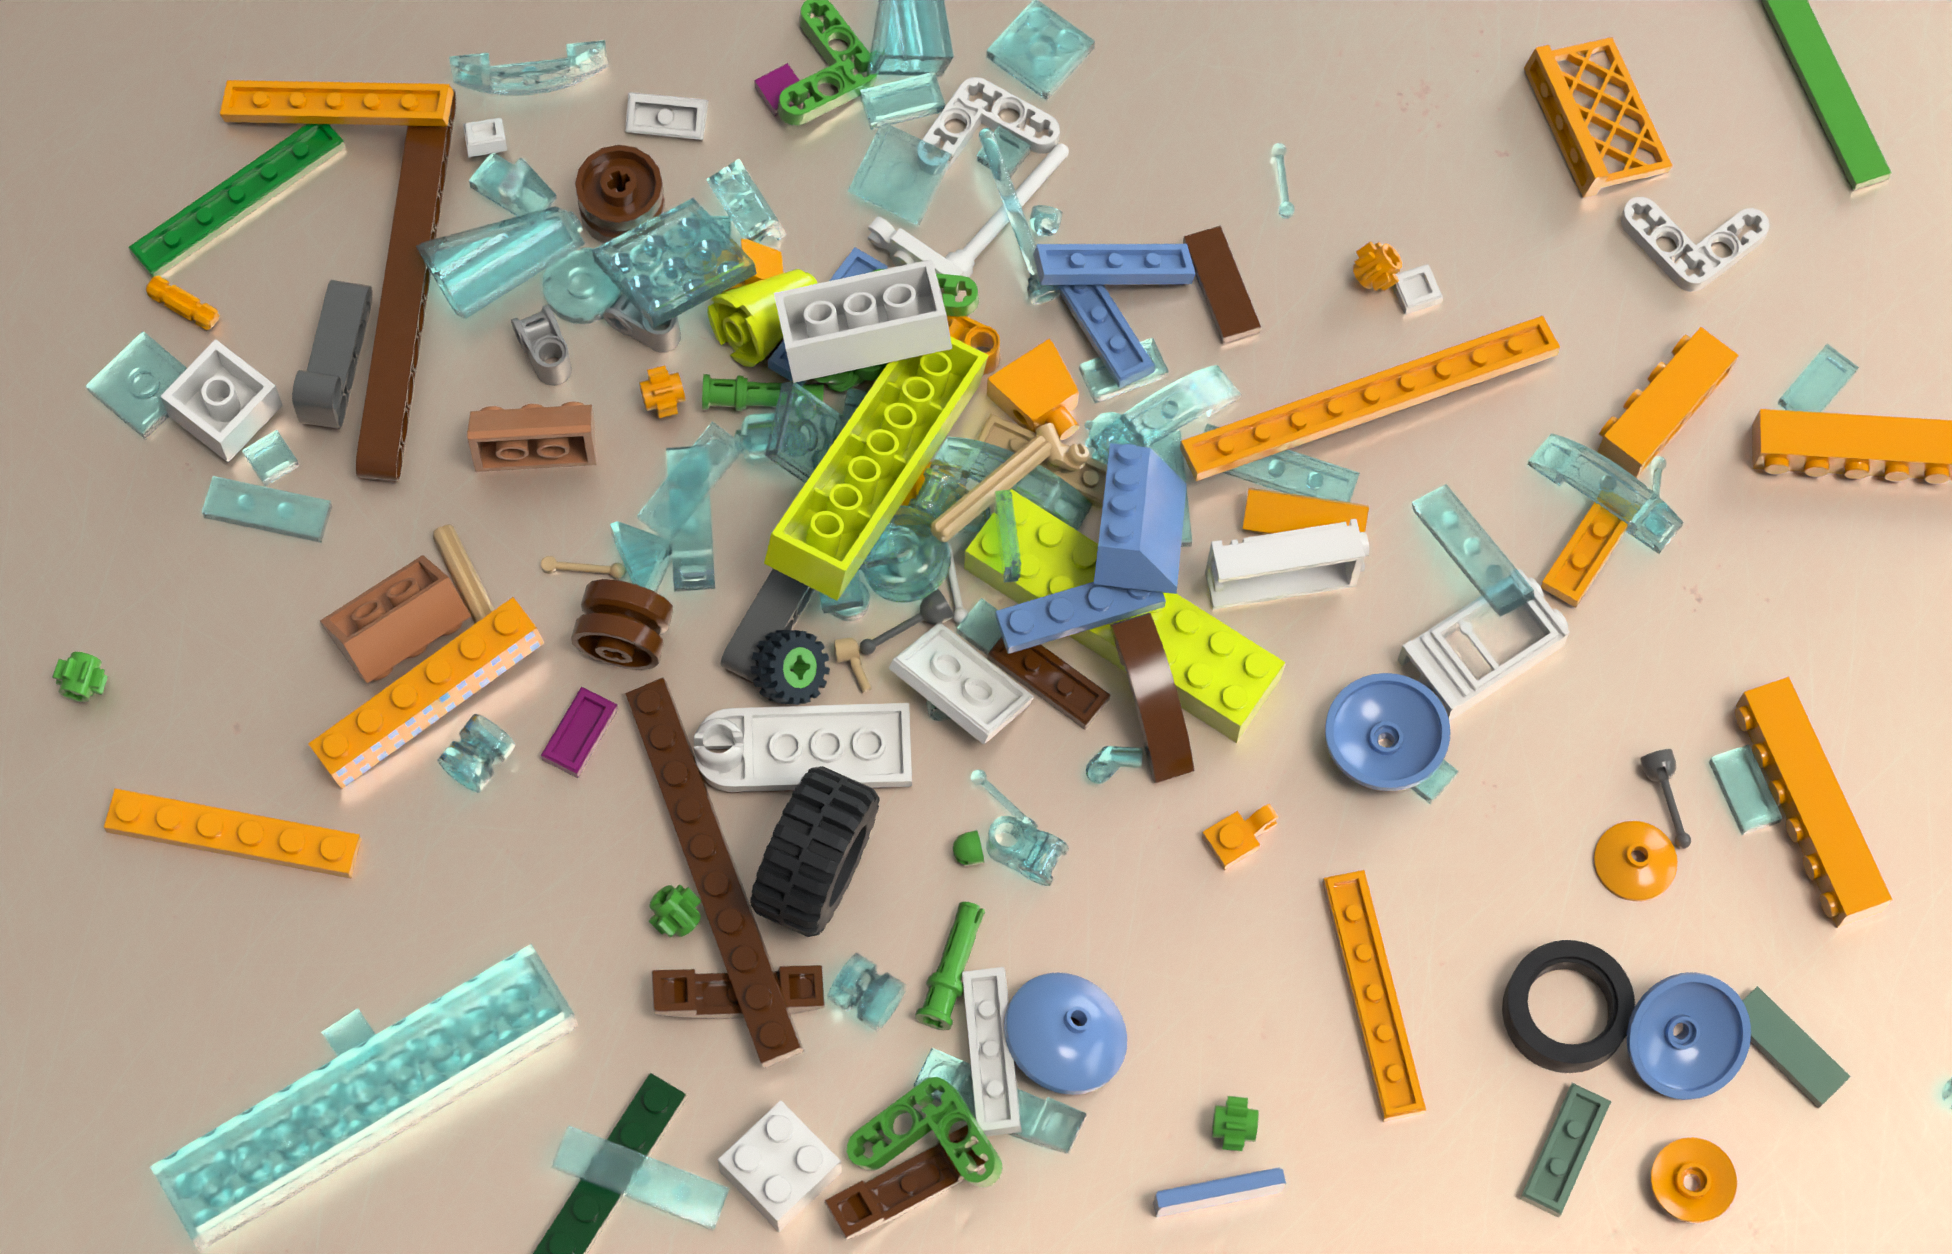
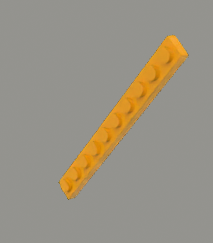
M1542 315L1181 441L1180 450L1195 481H1199L1558 355L1560 346Z

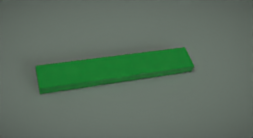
M329 124L304 125L128 247L130 253L151 278L163 275L346 148L344 141Z

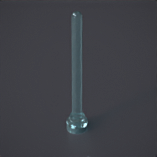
M983 128L979 132V140L1030 274L1028 278L1029 285L1026 288L1032 304L1049 302L1061 295V289L1059 285L1040 284L1033 256L1036 247L994 132L990 128Z

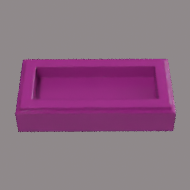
M581 686L542 752V761L579 778L617 713L618 704Z

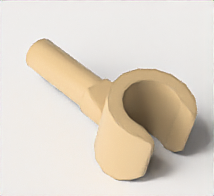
M853 638L835 640L834 648L837 663L850 661L851 669L862 693L870 691L872 688L861 666L857 641Z

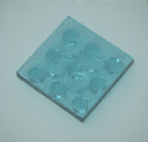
M694 198L592 250L594 262L654 328L757 274L755 262Z

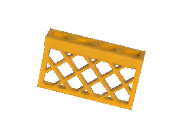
M1613 37L1551 50L1550 45L1534 49L1523 69L1583 198L1597 195L1603 187L1655 176L1671 170L1673 165ZM1605 51L1611 63L1609 70L1590 61L1591 54ZM1567 60L1580 68L1576 76L1573 77L1561 71L1557 62ZM1584 70L1604 79L1600 89L1579 80ZM1608 82L1623 89L1626 95L1624 102L1604 92ZM1574 90L1595 99L1590 110L1575 102L1572 95ZM1599 102L1619 111L1615 122L1594 112ZM1623 114L1638 121L1641 127L1639 134L1619 125ZM1589 122L1609 131L1605 142L1591 136L1587 128ZM1614 134L1634 144L1630 154L1609 145ZM1638 147L1653 153L1657 163L1647 164L1635 158ZM1604 155L1625 164L1622 171L1609 174L1602 160Z

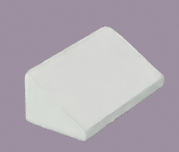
M630 92L628 93L625 132L703 140L708 100Z

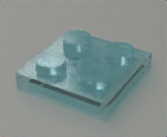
M1033 0L987 49L986 58L1047 101L1094 50L1095 40L1039 0Z
M793 381L782 383L765 456L806 483L840 434L844 416L799 384L793 383Z

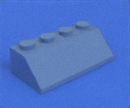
M1110 443L1094 584L1176 594L1187 484L1151 448L1139 447L1133 444Z

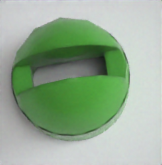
M977 830L966 832L956 838L953 843V852L958 862L963 865L985 863Z

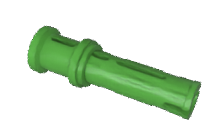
M703 374L702 410H709L710 406L735 407L736 411L746 410L747 406L823 410L824 384H804L800 387L795 383L750 382L744 376H737L736 379H713L710 374Z
M965 901L959 903L956 918L950 930L937 971L932 973L927 979L926 985L929 989L923 1007L916 1011L915 1018L920 1023L931 1028L950 1030L953 1021L950 1017L956 999L961 997L964 992L963 982H961L962 972H964L979 925L985 914V910L977 904Z

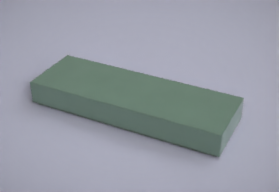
M1758 986L1742 1000L1747 1009L1751 1024L1750 1042L1818 1108L1851 1077Z
M1574 1083L1570 1085L1521 1194V1200L1556 1217L1561 1216L1611 1104L1610 1100Z

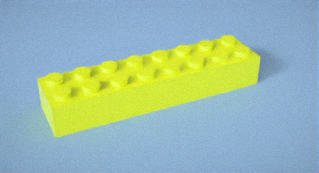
M950 336L952 349L889 362L771 533L764 564L838 601L980 386L989 355Z
M1010 489L965 550L964 569L1016 603L1021 604L1094 582L1098 543ZM1163 592L1166 600L1165 607L1146 613H1151L1175 682L1181 708L1237 743L1281 680L1285 662L1177 593ZM1110 624L1070 635L1071 638L1126 672L1125 667L1120 663Z

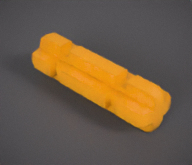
M154 276L147 284L146 292L150 298L159 303L165 302L164 306L190 321L196 320L195 324L203 329L210 330L217 323L219 314L216 308L207 303L201 304L200 299L176 285L170 286V282L161 276Z

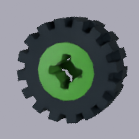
M776 630V633L770 632L765 635L767 641L760 640L757 644V647L760 649L759 653L753 652L752 660L756 661V666H751V674L757 675L753 683L755 687L762 688L759 693L763 697L769 698V701L782 704H806L811 702L810 698H817L821 694L818 688H825L827 683L823 679L824 674L829 675L830 667H825V662L829 661L828 653H822V650L825 648L824 644L821 641H816L817 637L814 634L807 633V631Z

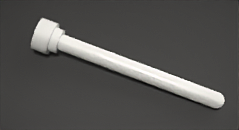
M1057 144L963 250L958 249L947 254L945 258L964 271L963 276L970 277L973 274L974 260L1068 156V147L1064 144Z

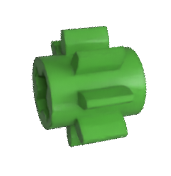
M72 652L67 661L58 659L52 678L56 679L57 685H60L59 693L68 699L78 702H88L93 693L102 695L108 676L104 675L105 670L100 669L102 661L93 655L83 652Z
M672 885L665 886L650 901L649 907L655 915L651 917L649 923L661 935L666 933L669 937H672L674 934L679 937L685 936L700 921L701 914L695 907L700 904L701 899L689 887L684 889L681 885H678L675 889Z
M1228 1096L1226 1106L1215 1105L1212 1137L1222 1138V1149L1243 1151L1245 1141H1256L1259 1111L1248 1109V1098Z

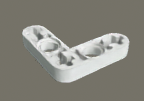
M972 77L966 79L959 86L918 146V165L921 170L930 175L945 173L950 169L981 123L1039 154L1050 152L1058 144L1060 127L1057 120L1051 115L986 79ZM978 92L983 94L982 99L977 98L974 102L969 101V94L975 96ZM988 105L992 107L991 112H988ZM1005 108H1012L1019 113L1020 117L1015 122L1007 123L999 118L998 113ZM1027 118L1030 119V126L1027 124L1025 126ZM951 119H959L967 127L963 132L954 134L946 130L945 123ZM1049 130L1048 136L1043 135L1041 139L1035 137L1036 131ZM942 140L945 143L942 147V158L936 157L933 161L929 160L928 152L934 154L940 147Z
M1635 197L1629 200L1621 216V225L1629 236L1677 286L1689 292H1697L1703 289L1757 248L1764 241L1770 226L1769 219L1762 211L1746 208L1695 245L1656 203L1649 198ZM1634 212L1637 215L1644 212L1647 215L1646 221L1643 219L1635 221L1632 218ZM1754 224L1758 227L1756 232L1750 230L1742 236L1741 240L1738 239L1737 236L1741 233L1744 225L1751 226ZM1649 228L1653 231L1650 236L1647 235ZM1660 237H1669L1675 241L1677 249L1672 252L1662 251L1656 245V240ZM1716 242L1725 243L1731 248L1732 255L1726 258L1718 257L1713 253L1711 245ZM1682 253L1686 254L1684 260L1679 259ZM1697 267L1700 270L1699 276L1696 274L1688 276L1685 273L1687 268L1693 270Z

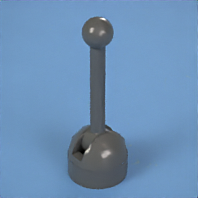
M936 589L924 597L920 605L919 614L872 640L864 639L860 643V651L865 655H871L877 646L924 620L933 625L944 623L954 617L953 612L941 591Z
M1663 749L1649 753L1640 758L1643 770L1649 779L1661 783L1677 834L1675 837L1676 846L1681 849L1688 848L1691 844V837L1684 831L1669 783V779H1671L1676 771V760L1672 749Z

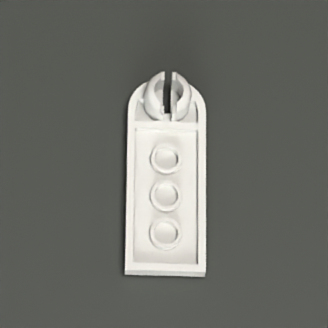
M909 703L727 708L709 715L700 724L693 738L695 761L703 779L710 786L721 791L795 790L796 786L800 784L802 777L805 773H808L810 768L821 766L871 788L912 786ZM709 749H729L719 754L709 751Z

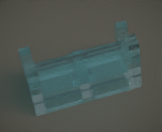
M740 159L706 179L742 238L762 244L761 241L769 235H772L776 240H780L787 235Z

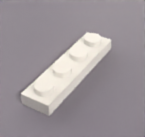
M997 967L962 972L976 1121L986 1136L1022 1132L1015 1061L1009 1052L1004 1034L1005 1013L1009 1005L1005 968Z

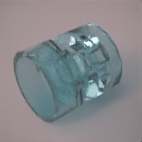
M473 714L459 731L460 742L452 741L437 761L457 782L474 792L480 793L495 775L493 766L502 765L516 748V744L505 731L492 721L481 715Z
M855 953L837 975L828 992L827 999L845 1011L857 1010V1019L875 1031H879L900 1004L907 990V984L888 972L882 975L878 974L875 963L860 953Z

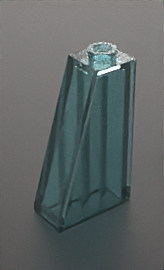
M879 0L868 64L869 75L943 76L954 57L944 0Z
M554 206L425 241L417 245L416 248L454 313L466 319L580 248L585 242L580 235L583 227L577 216L572 211L567 212L565 209Z

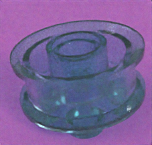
M900 506L860 566L870 588L880 597L900 603L924 599L927 595L934 592L945 580L951 565V551L947 542H940L932 535L930 531L932 528L931 524L935 518L928 512L917 507ZM906 550H911L906 556L896 558L897 555L904 553Z

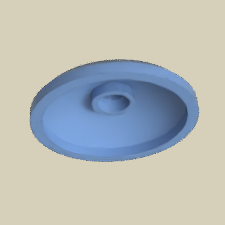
M1392 673L1368 675L1346 686L1331 704L1325 725L1327 748L1337 767L1356 783L1381 791L1408 789L1432 776L1440 767L1447 754L1451 733L1447 712L1439 698L1419 681ZM1388 739L1393 745L1382 747L1378 741Z
M1696 972L1675 974L1653 985L1636 1004L1627 1029V1050L1630 1061L1639 1077L1655 1091L1671 1098L1683 1100L1708 1096L1728 1084L1742 1067L1751 1041L1749 1015L1739 995L1723 981L1713 976ZM1682 1023V1032L1674 1036V1027L1677 1024Z
M1048 973L1037 976L1025 983L1015 993L1005 1013L1004 1034L1012 1058L1031 1080L1048 1090L1071 1095L1092 1092L1109 1082L1118 1072L1124 1061L1127 1050V1031L1119 1009L1101 988L1080 976L1068 973ZM1071 1017L1077 1019L1080 1022L1081 1026L1075 1025L1072 1022Z

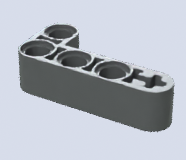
M330 280L307 371L299 370L294 380L292 402L300 423L337 429L342 427L371 311L373 295L371 286Z
M772 569L728 643L720 665L753 682L757 675L751 674V666H756V661L752 660L753 652L759 653L760 651L757 644L760 640L767 641L765 635L770 632L776 633V630H792L815 589Z

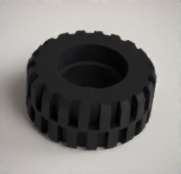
M824 766L810 768L808 773H805L782 812V816L772 833L769 845H767L762 863L758 868L750 898L751 907L757 915L806 937L818 936L824 931L827 923L830 922L836 908H838L846 889H848L874 826L880 798L873 788Z

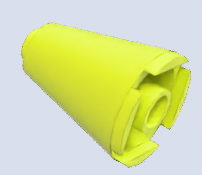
M795 269L719 293L711 299L713 304L709 305L707 309L710 326L721 345L728 342L732 349L735 350L730 356L736 362L747 367H754L762 362L783 339L774 293L818 283L810 273Z

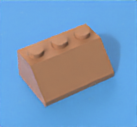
M567 402L556 407L527 404L522 406L521 409H503L497 406L482 408L480 411H470L467 438L475 472L597 465L595 419L592 404L584 405L581 402Z
M422 555L326 616L320 622L353 670L366 683H369L372 680H380L389 675L393 667L404 659L420 655L427 649L429 643L440 636L454 633L462 626V622L471 617L450 578Z

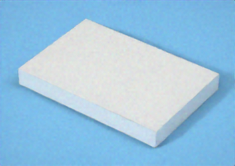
M942 623L936 624L896 656L889 667L893 673L982 744L988 742L1023 712L1034 698L1033 695Z

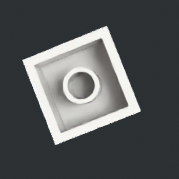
M216 339L160 396L171 419L227 462L283 406L276 385Z
M781 1100L718 1159L719 1171L778 1232L790 1223L841 1174V1161Z

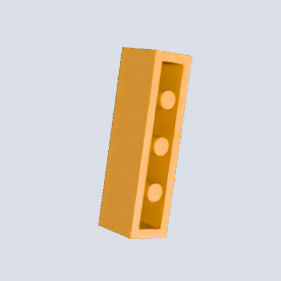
M1702 327L1692 337L1685 334L1678 341L1671 352L1674 355L1668 364L1661 361L1649 375L1647 380L1650 384L1643 392L1637 388L1625 402L1623 408L1626 411L1619 419L1612 416L1599 432L1603 439L1597 452L1634 481L1730 374L1739 355Z

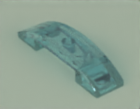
M605 40L566 44L568 58L491 66L488 53L451 56L449 60L453 81L465 88L496 95L522 96L561 90L583 82L608 67Z
M1218 365L1210 366L1191 373L1147 397L1103 429L1092 439L1091 444L1108 464L1110 443L1133 444L1149 448L1206 413L1210 417L1240 399L1242 394Z
M1551 433L1528 460V466L1559 487L1565 481L1627 523L1626 532L1658 554L1661 553L1683 525V521L1644 483L1610 459L1571 439Z
M947 437L931 463L930 470L966 486L970 479L980 483L1015 453L978 440ZM1041 465L1035 467L1010 488L1077 531L1092 507V503L1073 486Z
M707 445L666 448L674 592L715 589Z
M931 1048L913 1086L916 1087L930 1077H939L946 1080L958 1091L976 1119L971 1065ZM1018 1089L1022 1132L1010 1133L1009 1135L1048 1149L1070 1154L1087 1118V1113L1050 1097L1043 1100ZM935 1090L932 1093L934 1100L943 1103L940 1098L942 1093Z

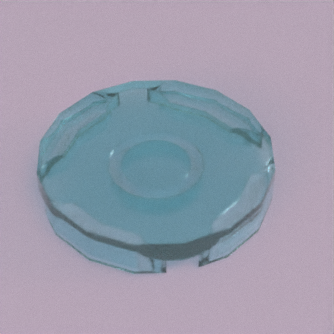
M580 248L581 250L572 252L567 250L560 253L549 263L543 275V294L547 304L560 319L574 324H590L604 319L603 312L606 308H612L622 295V279L616 263L604 252L593 248Z

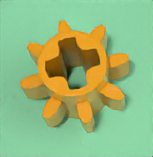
M1370 241L1356 251L1359 259L1353 265V272L1363 287L1366 289L1373 287L1375 291L1381 288L1385 291L1399 282L1395 274L1400 272L1402 261L1398 252L1390 244L1385 243L1382 245L1378 242L1374 245Z
M665 365L648 369V380L639 382L646 411L656 409L659 418L678 414L677 403L686 401L679 373L669 374Z

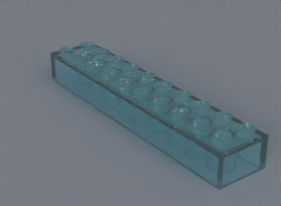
M530 944L150 1167L191 1240L202 1251L576 1030L578 1025L575 1014L533 945Z

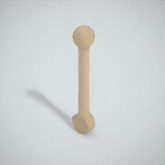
M546 556L541 560V568L547 574H552L556 570L611 574L612 577L619 579L626 573V568L621 563L605 566L558 562L552 556Z

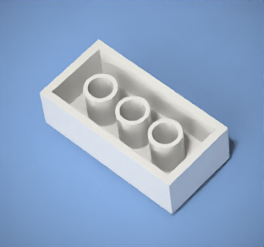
M932 259L774 293L793 383L952 349L947 315Z

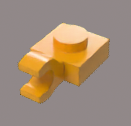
M1270 803L1258 809L1245 821L1240 813L1236 811L1203 831L1202 837L1223 869L1226 870L1260 849V843L1256 837L1275 827L1278 815Z

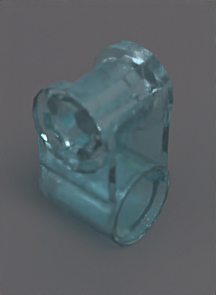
M926 468L923 473L925 480L916 498L910 499L908 507L920 516L934 521L967 494L969 490L959 485L950 476L938 470ZM990 507L985 509L957 534L979 532L991 516Z
M1001 816L995 819L990 826L986 841V850L993 860L1044 886L1052 884L1054 880L1052 873L1060 857L1065 856L1069 851V846L1057 836L1040 831L1012 816ZM1006 832L1013 835L1017 843L1013 846L1005 847L997 842L995 836ZM1046 853L1047 855L1043 863H1040L1043 855Z

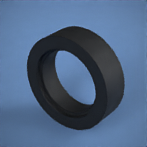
M1575 940L1550 942L1526 955L1512 974L1502 1001L1504 1025L1515 1047L1534 1064L1560 1073L1584 1072L1607 1061L1617 1051L1627 1036L1629 1020L1635 1008L1633 988L1621 965L1604 950L1592 944ZM1559 969L1578 971L1590 977L1601 988L1607 1000L1608 1021L1604 1031L1593 1040L1582 1044L1560 1043L1546 1036L1534 1023L1528 1007L1529 990L1536 979L1547 972Z

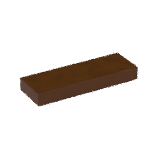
M1221 226L1184 236L1183 244L1188 245L1195 275L1222 343H1228L1260 333L1261 325Z
M1001 637L988 653V660L1084 730L1087 729L1110 700L1111 695L1041 644L1008 654Z

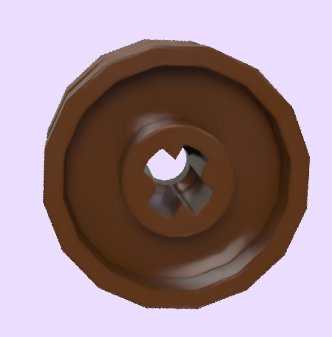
M614 145L601 148L591 154L578 169L575 187L582 225L591 237L605 245L623 248L638 245L655 234L663 222L665 200L660 169L650 155L636 147Z
M601 579L591 581L586 585L581 602L582 611L585 614L576 619L571 636L572 645L581 653L608 665L635 670L653 669L659 664L664 647L663 639L659 635H663L669 630L674 612L673 605L665 597L653 590L629 582Z

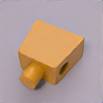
M1050 338L988 377L987 396L1019 426L1035 433L1038 427L1053 423L1060 440L1069 438L1078 430L1079 424L1070 412L1078 406L1079 391Z

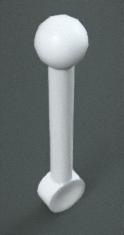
M951 544L942 545L955 606L953 619L955 622L962 624L968 620L969 614L963 608Z

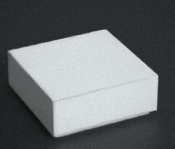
M502 118L463 124L469 157L507 151Z
M1429 264L1395 274L1399 282L1392 287L1404 315L1441 304L1443 296Z

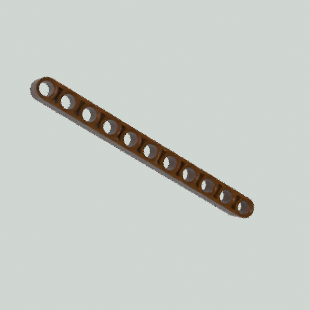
M453 89L454 93L448 126H407L356 455L357 478L399 481L401 476L455 119V89Z

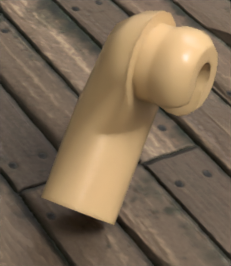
M1053 423L1044 424L1035 430L1037 436H1043L1052 446L1051 454L1046 458L1050 464L1070 471L1079 470L1085 466V462L1089 459V451L1083 444H1072L1071 446L1062 444Z

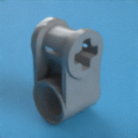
M631 282L625 283L622 287L623 294L614 306L606 308L603 312L606 322L618 332L631 336L654 351L669 352L677 347L681 340V332L675 309L650 295L640 286ZM666 324L669 326L663 331L653 330L658 325Z
M545 305L542 307L541 312L522 320L518 318L511 319L518 342L522 350L527 354L540 381L552 386L560 385L567 381L572 371L569 352L550 306ZM555 357L560 359L556 363H545L549 358Z

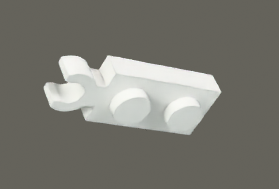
M877 216L868 227L872 232L868 236V240L875 246L889 251V258L892 259L896 267L932 259L937 274L963 276L964 271L902 228H899L898 231L894 230L892 225L885 219ZM940 288L941 294H945L944 288Z

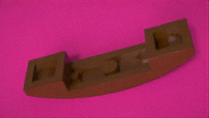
M1151 613L1110 624L1120 663L1125 667L1145 738L1143 745L1153 781L1158 783L1195 771L1179 696Z
M822 965L780 966L778 971H775L790 1014L824 1008ZM695 969L652 970L654 1014L685 1018H744L728 973L695 974Z
M968 1125L950 1133V1141L952 1143L963 1141L968 1134ZM938 1140L937 1144L866 1183L862 1180L826 1199L824 1203L845 1240L879 1227L919 1207L965 1179L961 1176ZM973 1149L967 1152L977 1165L976 1172L984 1168L985 1160L976 1155Z

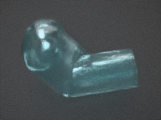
M1105 746L1088 762L1086 775L1093 783L1103 784L1120 767L1141 768L1143 749Z

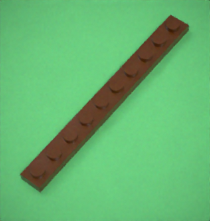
M662 677L625 694L760 1062L767 1068L805 1052L705 782L697 767L695 755L668 683Z

